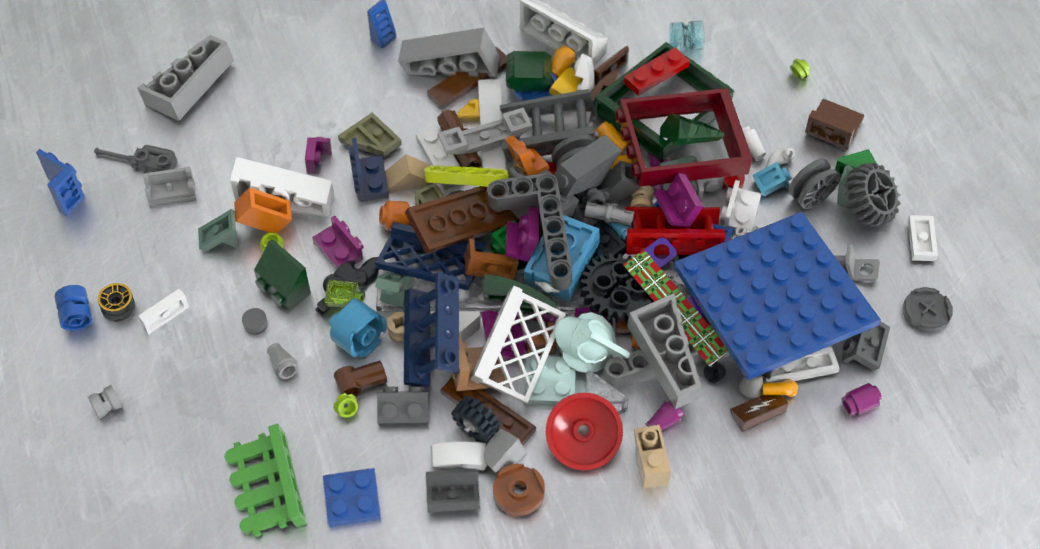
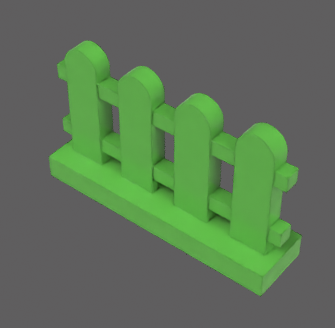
M278 423L268 426L269 436L262 433L258 435L259 439L243 445L240 442L233 443L234 448L227 450L224 455L229 465H238L239 468L238 471L230 475V483L233 487H243L244 490L243 494L235 498L234 504L238 510H248L249 517L241 520L239 524L240 530L246 535L253 534L255 538L262 536V530L277 525L281 529L287 527L286 522L292 521L297 528L307 524L286 435ZM274 452L275 458L271 459L270 453ZM263 456L264 462L246 467L245 462ZM277 475L280 476V481L276 480ZM265 479L269 480V485L251 490V484ZM282 498H285L286 504L282 505ZM274 502L275 508L260 513L256 512V507Z

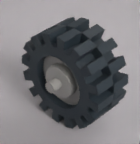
M465 396L451 413L452 419L457 422L456 425L461 427L464 433L467 432L469 437H474L476 441L480 440L481 443L487 442L500 427L497 416L492 414L493 411L487 409L486 404H481L477 398L474 400L472 396Z

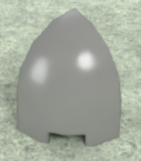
M500 428L485 447L484 458L486 464L494 472L499 473L504 467L517 464L526 454V451L517 437Z

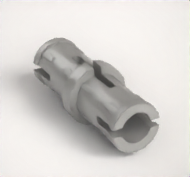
M587 202L584 217L600 219L608 224L613 222L632 226L634 211L614 208V205L610 204L604 206Z

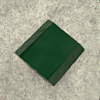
M513 51L507 54L506 86L516 92H541L542 90L549 89L551 87L552 55L544 51Z
M673 113L668 115L660 127V138L669 139L673 142V146L719 141L724 137V132L707 123Z

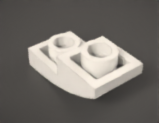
M581 54L574 67L575 76L583 79L582 83H579L577 90L589 89L591 93L594 88L592 59L587 55Z
M446 442L432 444L430 447L431 469L446 471L458 470L460 467L484 471L487 467L484 458L486 443Z

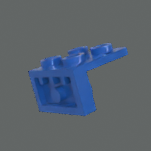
M39 149L36 154L47 178L50 180L47 186L58 211L66 216L85 197L81 188L82 184L77 179V172L69 163L64 164L51 152L46 153Z

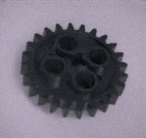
M609 253L607 260L600 255L599 261L593 259L591 265H586L585 271L581 275L579 289H581L580 297H585L583 304H591L589 311L594 312L597 310L599 311L598 315H606L608 322L615 318L617 324L620 323L621 319H624L628 324L630 312L654 302L624 267L623 264L631 259L630 255L627 259H623L621 253H619L618 258H614Z

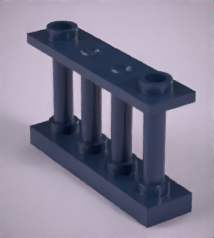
M437 272L435 274V289L423 292L409 288L404 292V385L424 386V389L430 387V373L435 370L454 374L459 373L458 277ZM435 300V312L430 314V302ZM435 323V335L430 338V325ZM435 347V359L430 361V349Z

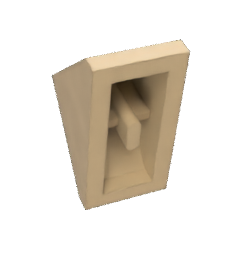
M407 154L385 171L388 192L421 188L432 184L425 181L424 169L431 165Z

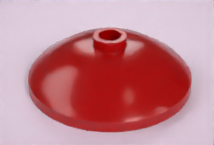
M581 392L563 398L554 406L546 422L545 434L549 449L562 464L576 470H592L605 465L616 455L623 438V425L618 411L608 400L597 394ZM586 426L588 429L587 433L580 435L578 432L579 427Z

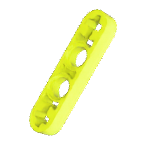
M433 165L424 169L425 181L428 183L488 187L492 181L508 178V171L505 169Z

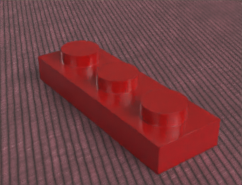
M674 47L624 76L623 83L637 96H640L689 67L690 60Z

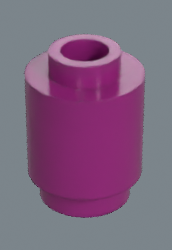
M867 383L847 392L846 396L842 397V404L848 415L852 416L855 414L858 416L880 406L882 395L877 386Z

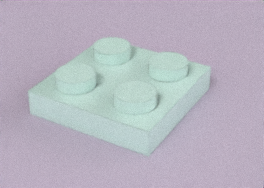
M534 356L526 358L525 370L528 373L534 371L537 367ZM547 356L529 401L525 405L555 406L563 398L575 394V369L568 366L563 357ZM525 383V388H524V395H525V392H526V390H527V385H526V383Z

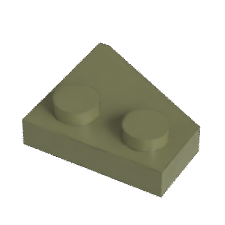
M373 112L338 135L340 143L352 147V138L356 137L358 149L379 156L382 155V157H385L402 145L401 139Z

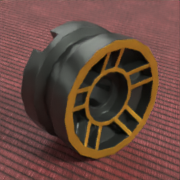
M112 283L105 286L99 292L98 304L100 310L109 321L116 322L119 319L123 321L133 313L135 301L130 288L125 284Z

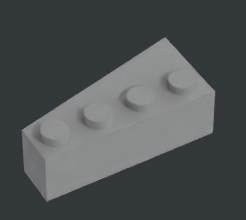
M484 28L402 40L398 62L407 75L435 76L436 72H442L447 74V76H451L461 71L469 72V76H478V73H488L489 77H497L500 55Z
M209 35L188 50L186 57L177 58L171 63L172 67L163 73L159 71L152 76L154 80L147 85L143 83L137 87L145 106L180 121L234 61L226 41Z
M673 293L630 312L627 326L674 408L677 409L697 400L701 384L693 357L690 354L689 343L684 333L680 312L677 309L675 294Z

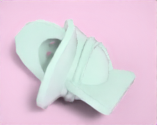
M590 312L581 314L578 318L565 317L556 326L555 337L559 345V351L563 354L567 365L578 372H598L605 368L607 361L612 359L613 356L626 359L630 356V352L616 345L613 328L603 316Z

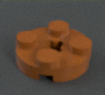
M511 464L504 467L497 474L493 484V497L498 507L505 511L506 515L511 517L527 515L543 504L545 494L544 479L533 467L530 469L529 467H524V464ZM519 485L520 488L525 487L526 489L523 491V494L518 495L513 493L515 490L514 486Z

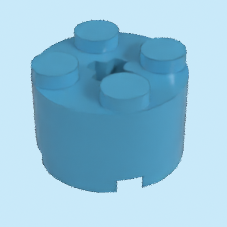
M356 298L350 300L347 306L339 313L334 314L329 320L331 340L355 358H357L356 356L363 358L371 354L382 341L379 339L381 332L385 333L387 329L386 319Z

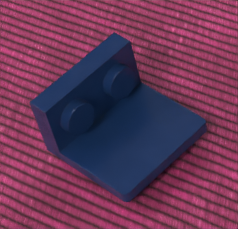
M356 137L352 138L353 146L348 147L355 193H360L361 202L389 198L382 155L359 158Z

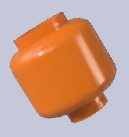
M387 201L379 210L380 225H383L387 231H391L394 222L410 226V222L405 214L407 208L410 207L409 203L406 201Z

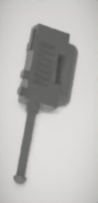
M144 145L142 149L137 148L133 156L100 150L99 148L94 149L95 154L128 160L132 168L143 171L158 172L175 168L178 162L174 151L151 145Z

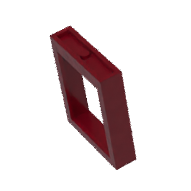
M728 88L620 100L619 109H616L615 113L616 121L621 124L622 141H626V155L632 161V176L637 178L639 187L672 183L678 173L686 174L689 181L749 174L753 159ZM714 112L719 130L724 132L722 139L729 158L645 168L631 120L668 117L670 113L686 115Z

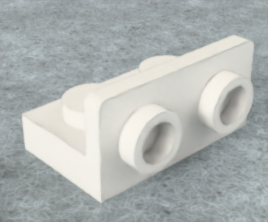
M735 180L734 187L728 188L725 201H729L728 207L723 206L720 219L724 220L723 226L733 228L734 232L740 225H744L752 232L761 193L740 189V181Z

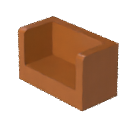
M469 238L464 254L466 275L485 277V274L514 280L519 264L518 259L502 254L475 251L474 239Z

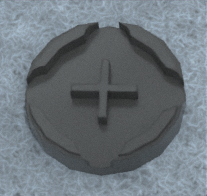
M916 288L904 300L902 313L912 328L926 333L939 332L947 327L952 318L953 306L950 299L946 295L940 294V291L935 288Z

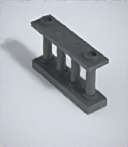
M589 89L500 105L502 114L524 108L528 117H532L533 136L526 138L518 136L516 139L518 141L522 140L527 149H535L540 156L551 155L556 145L571 136L590 135L597 140L593 126L587 127L586 107L594 106ZM576 109L578 128L565 130L563 112ZM554 113L555 132L542 135L541 116ZM503 141L502 150L507 162H512L514 160L506 141Z

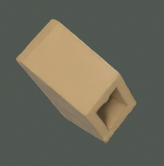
M660 425L634 429L637 463L643 489L668 485L671 469Z

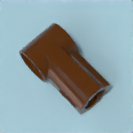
M380 360L357 368L344 366L336 370L333 375L340 395L346 393L347 395L353 394L355 397L360 395L364 389L387 382L385 369Z

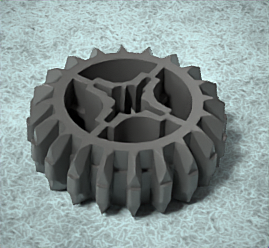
M864 163L854 168V170L850 171V175L847 176L848 182L845 184L847 188L845 195L848 196L849 200L847 203L851 205L850 212H855V218L861 219V223L868 224V226L887 224V222L895 218V214L899 212L898 206L901 204L898 200L900 196L897 192L898 186L894 183L895 177H891L890 171L885 170L883 165H878L877 163Z

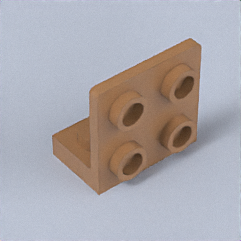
M460 332L459 373H452L456 391L491 388L485 384H477L470 380L484 347L467 348L466 342H462ZM501 367L492 370L489 376L490 380L496 383L505 381Z

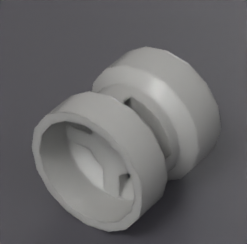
M112 385L105 387L103 392L99 394L93 393L88 396L99 419L106 416L108 411L118 410L123 407Z

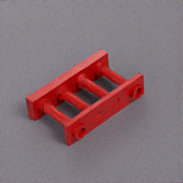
M625 206V210L634 211L633 229H627V255H637L659 238H666L676 249L677 255H693L725 242V230L714 229L713 225H719L720 207H703L689 228L670 225L661 207ZM659 244L654 248V255H669L670 253L669 248L664 244Z

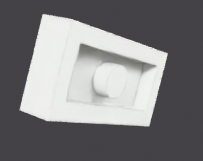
M910 215L908 218L912 260L936 261L938 251L934 217Z
M177 289L173 293L167 294L163 300L154 306L146 308L138 317L143 329L149 335L189 308L185 294L180 289Z

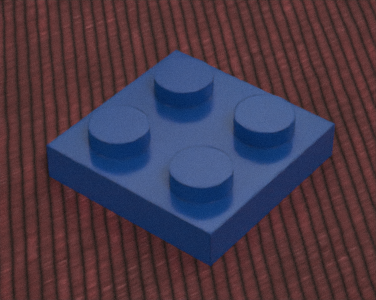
M374 468L323 475L329 527L381 519Z

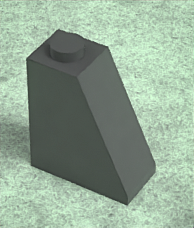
M606 135L586 146L559 165L554 174L558 181L559 191L565 197L601 185L621 150Z

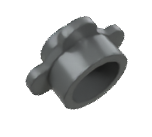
M590 188L586 197L582 198V203L587 205V202L605 206V200L609 199V193L602 192L596 188Z

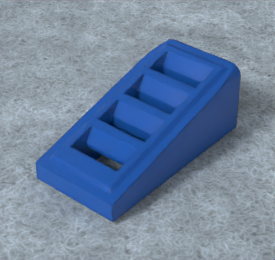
M380 0L367 10L370 40L380 48H384L397 36L385 0Z

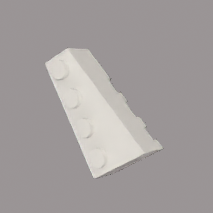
M236 157L230 178L235 201L250 187L290 201L291 213L329 217L334 197L332 181Z

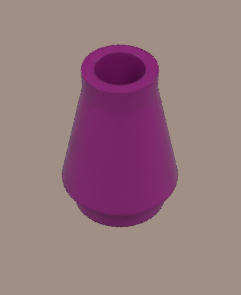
M670 400L668 402L664 401L645 425L646 427L660 425L662 431L680 422V418L684 413L680 407L675 409Z

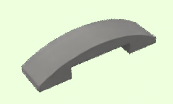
M520 108L503 113L501 120L464 131H461L460 127L439 132L438 138L446 154H467L501 145L506 138L512 135L516 138L530 130L532 123L525 109Z

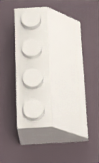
M520 0V29L554 49H559L561 46L569 47L575 52L576 56L574 59L576 61L578 58L580 59L581 54L587 55L592 59L593 67L606 53L607 38L601 33L591 30L583 23L571 19L565 13H561L539 0Z

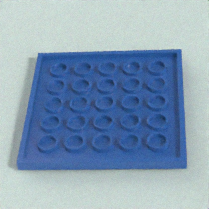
M803 212L674 262L675 271L747 380L874 328L881 321L880 317Z

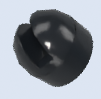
M718 361L711 366L706 365L704 368V376L711 383L719 382L726 375L725 366Z

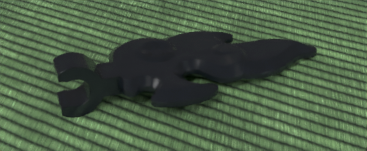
M378 257L368 259L360 268H355L356 262L354 260L347 261L341 264L334 274L328 275L323 281V289L328 296L317 303L318 307L315 311L322 317L335 303L342 306L344 301L349 302L354 298L362 301L365 292L355 293L351 288L353 286L364 288L368 283L376 279L379 269L375 268V262Z

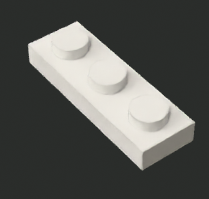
M437 126L416 134V139L431 166H459L453 154L445 153L438 138L440 131ZM442 184L445 190L456 186L455 184Z
M827 347L776 368L770 379L763 377V380L766 383L780 382L787 379L793 381L838 373L839 365L832 347Z

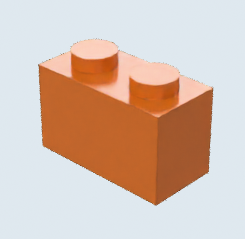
M250 187L234 202L235 222L268 233L278 234L292 221L290 201Z

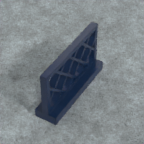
M397 222L393 223L391 235L375 262V268L434 283L435 274L431 271L440 269L443 274L454 277L464 275L466 281L459 280V289L467 291L475 276L466 275L465 266L463 265L465 264L464 254L468 241L426 254L412 226ZM474 241L475 251L485 252L486 244ZM408 253L412 256L407 259H402L400 257L401 255ZM395 258L396 262L389 263L384 260ZM433 259L435 263L425 265L423 261ZM415 263L419 265V267L415 269L408 267V265H412ZM454 264L458 267V269L451 271L447 269V266Z

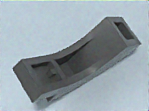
M620 160L609 170L601 185L594 187L602 192L609 193V199L605 200V204L625 199L640 188L637 178L632 176V164ZM588 190L574 194L579 200L578 204H583L582 198L586 197Z

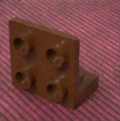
M822 99L817 110L811 111L805 133L847 150L864 119V114Z

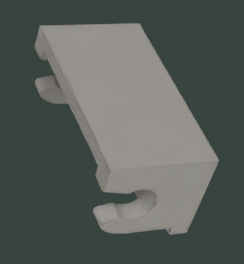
M190 167L143 174L146 185L145 194L149 207L196 200L195 182Z

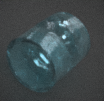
M701 20L689 21L687 25L684 22H671L669 26L670 45L679 51L685 50L686 47H689L690 50L703 49L705 40L703 22Z

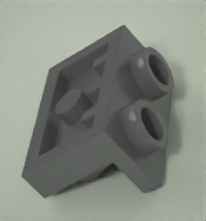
M880 321L878 326L847 338L842 349L844 352L842 361L848 363L854 359L873 371L879 369L890 326Z

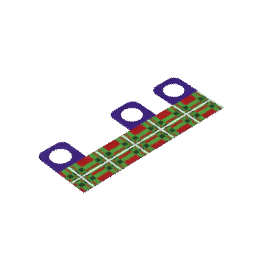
M659 238L623 265L654 302L673 293L675 294L677 309L680 312L682 326L688 342L705 362L711 366L727 354L728 350L715 330L705 321L704 317L706 316L694 298L690 296L687 299L662 271L661 267L677 255V251L666 238ZM659 244H664L669 248L670 253L668 257L659 259L654 255V248Z

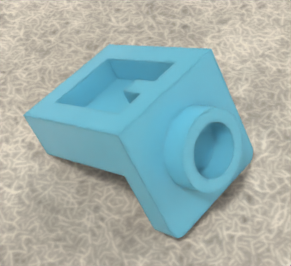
M778 162L752 175L764 197L783 186L788 190L789 181L792 180L787 168L784 167L782 169Z

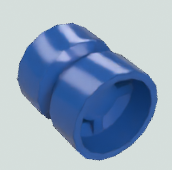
M68 285L55 292L54 298L58 310L59 324L62 329L78 331L92 323L93 319L88 305V295L83 286Z

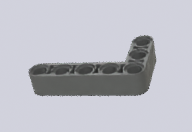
M550 173L492 181L487 187L488 202L492 209L503 211L538 206L551 286L561 291L568 289L572 284V266L557 178ZM546 187L552 188L550 190H543ZM520 191H527L524 194L518 193ZM497 194L503 195L501 197H495V195ZM549 208L555 209L554 211H551V212L546 211V210L549 209ZM558 230L557 233H550L549 231ZM555 251L562 252V254L560 255H554L552 253ZM564 273L566 276L557 277L556 274Z

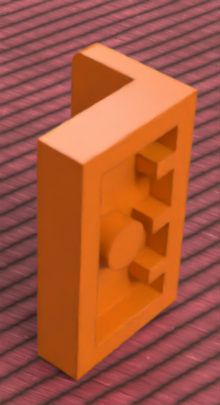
M514 135L505 139L514 162L526 176L540 174L549 169L548 163L535 149H527L522 140L518 141Z

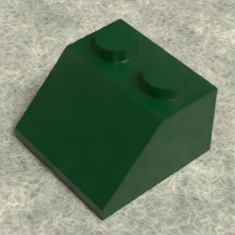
M273 239L269 241L254 269L255 283L261 291H267L271 294L273 301L281 307L283 305L290 311L311 294L306 267Z

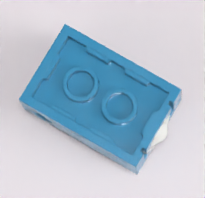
M563 215L572 266L571 286L563 291L556 290L551 286L543 235L524 270L525 285L570 302L581 281L582 272L585 271L586 265H589L600 243L599 228ZM550 230L549 232L557 233L558 230ZM555 251L552 254L560 255L562 252ZM558 273L556 274V276L564 277L566 276V274Z

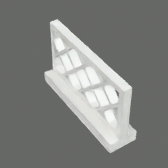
M513 286L507 293L470 380L477 384H485L527 404L556 338V326L566 313L522 293V289ZM522 301L531 304L535 314L523 318L520 310ZM550 313L556 316L557 320L554 326L546 328L541 315ZM536 317L541 330L530 334L525 321ZM521 323L525 336L513 339L510 328L512 325ZM543 333L546 346L536 351L531 337ZM506 337H508L509 342L504 343ZM527 339L532 352L520 356L515 343ZM511 345L516 358L504 362L500 351L503 347ZM534 356L537 367L534 371L527 373L522 359ZM517 361L522 375L510 379L505 365ZM501 367L506 381L496 383L490 380L489 376L492 370ZM524 378L527 385L525 395L515 392L512 384L513 381Z

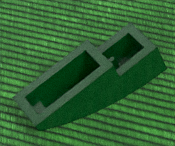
M485 274L484 300L504 301L508 291L513 286H516L523 290L522 293L557 309V304L532 287L512 279ZM522 301L520 305L521 312L534 313L532 305Z

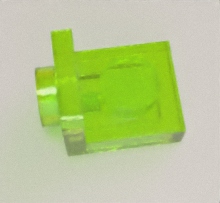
M328 281L324 300L326 306L344 308L354 298L363 302L364 294L360 291L358 282Z

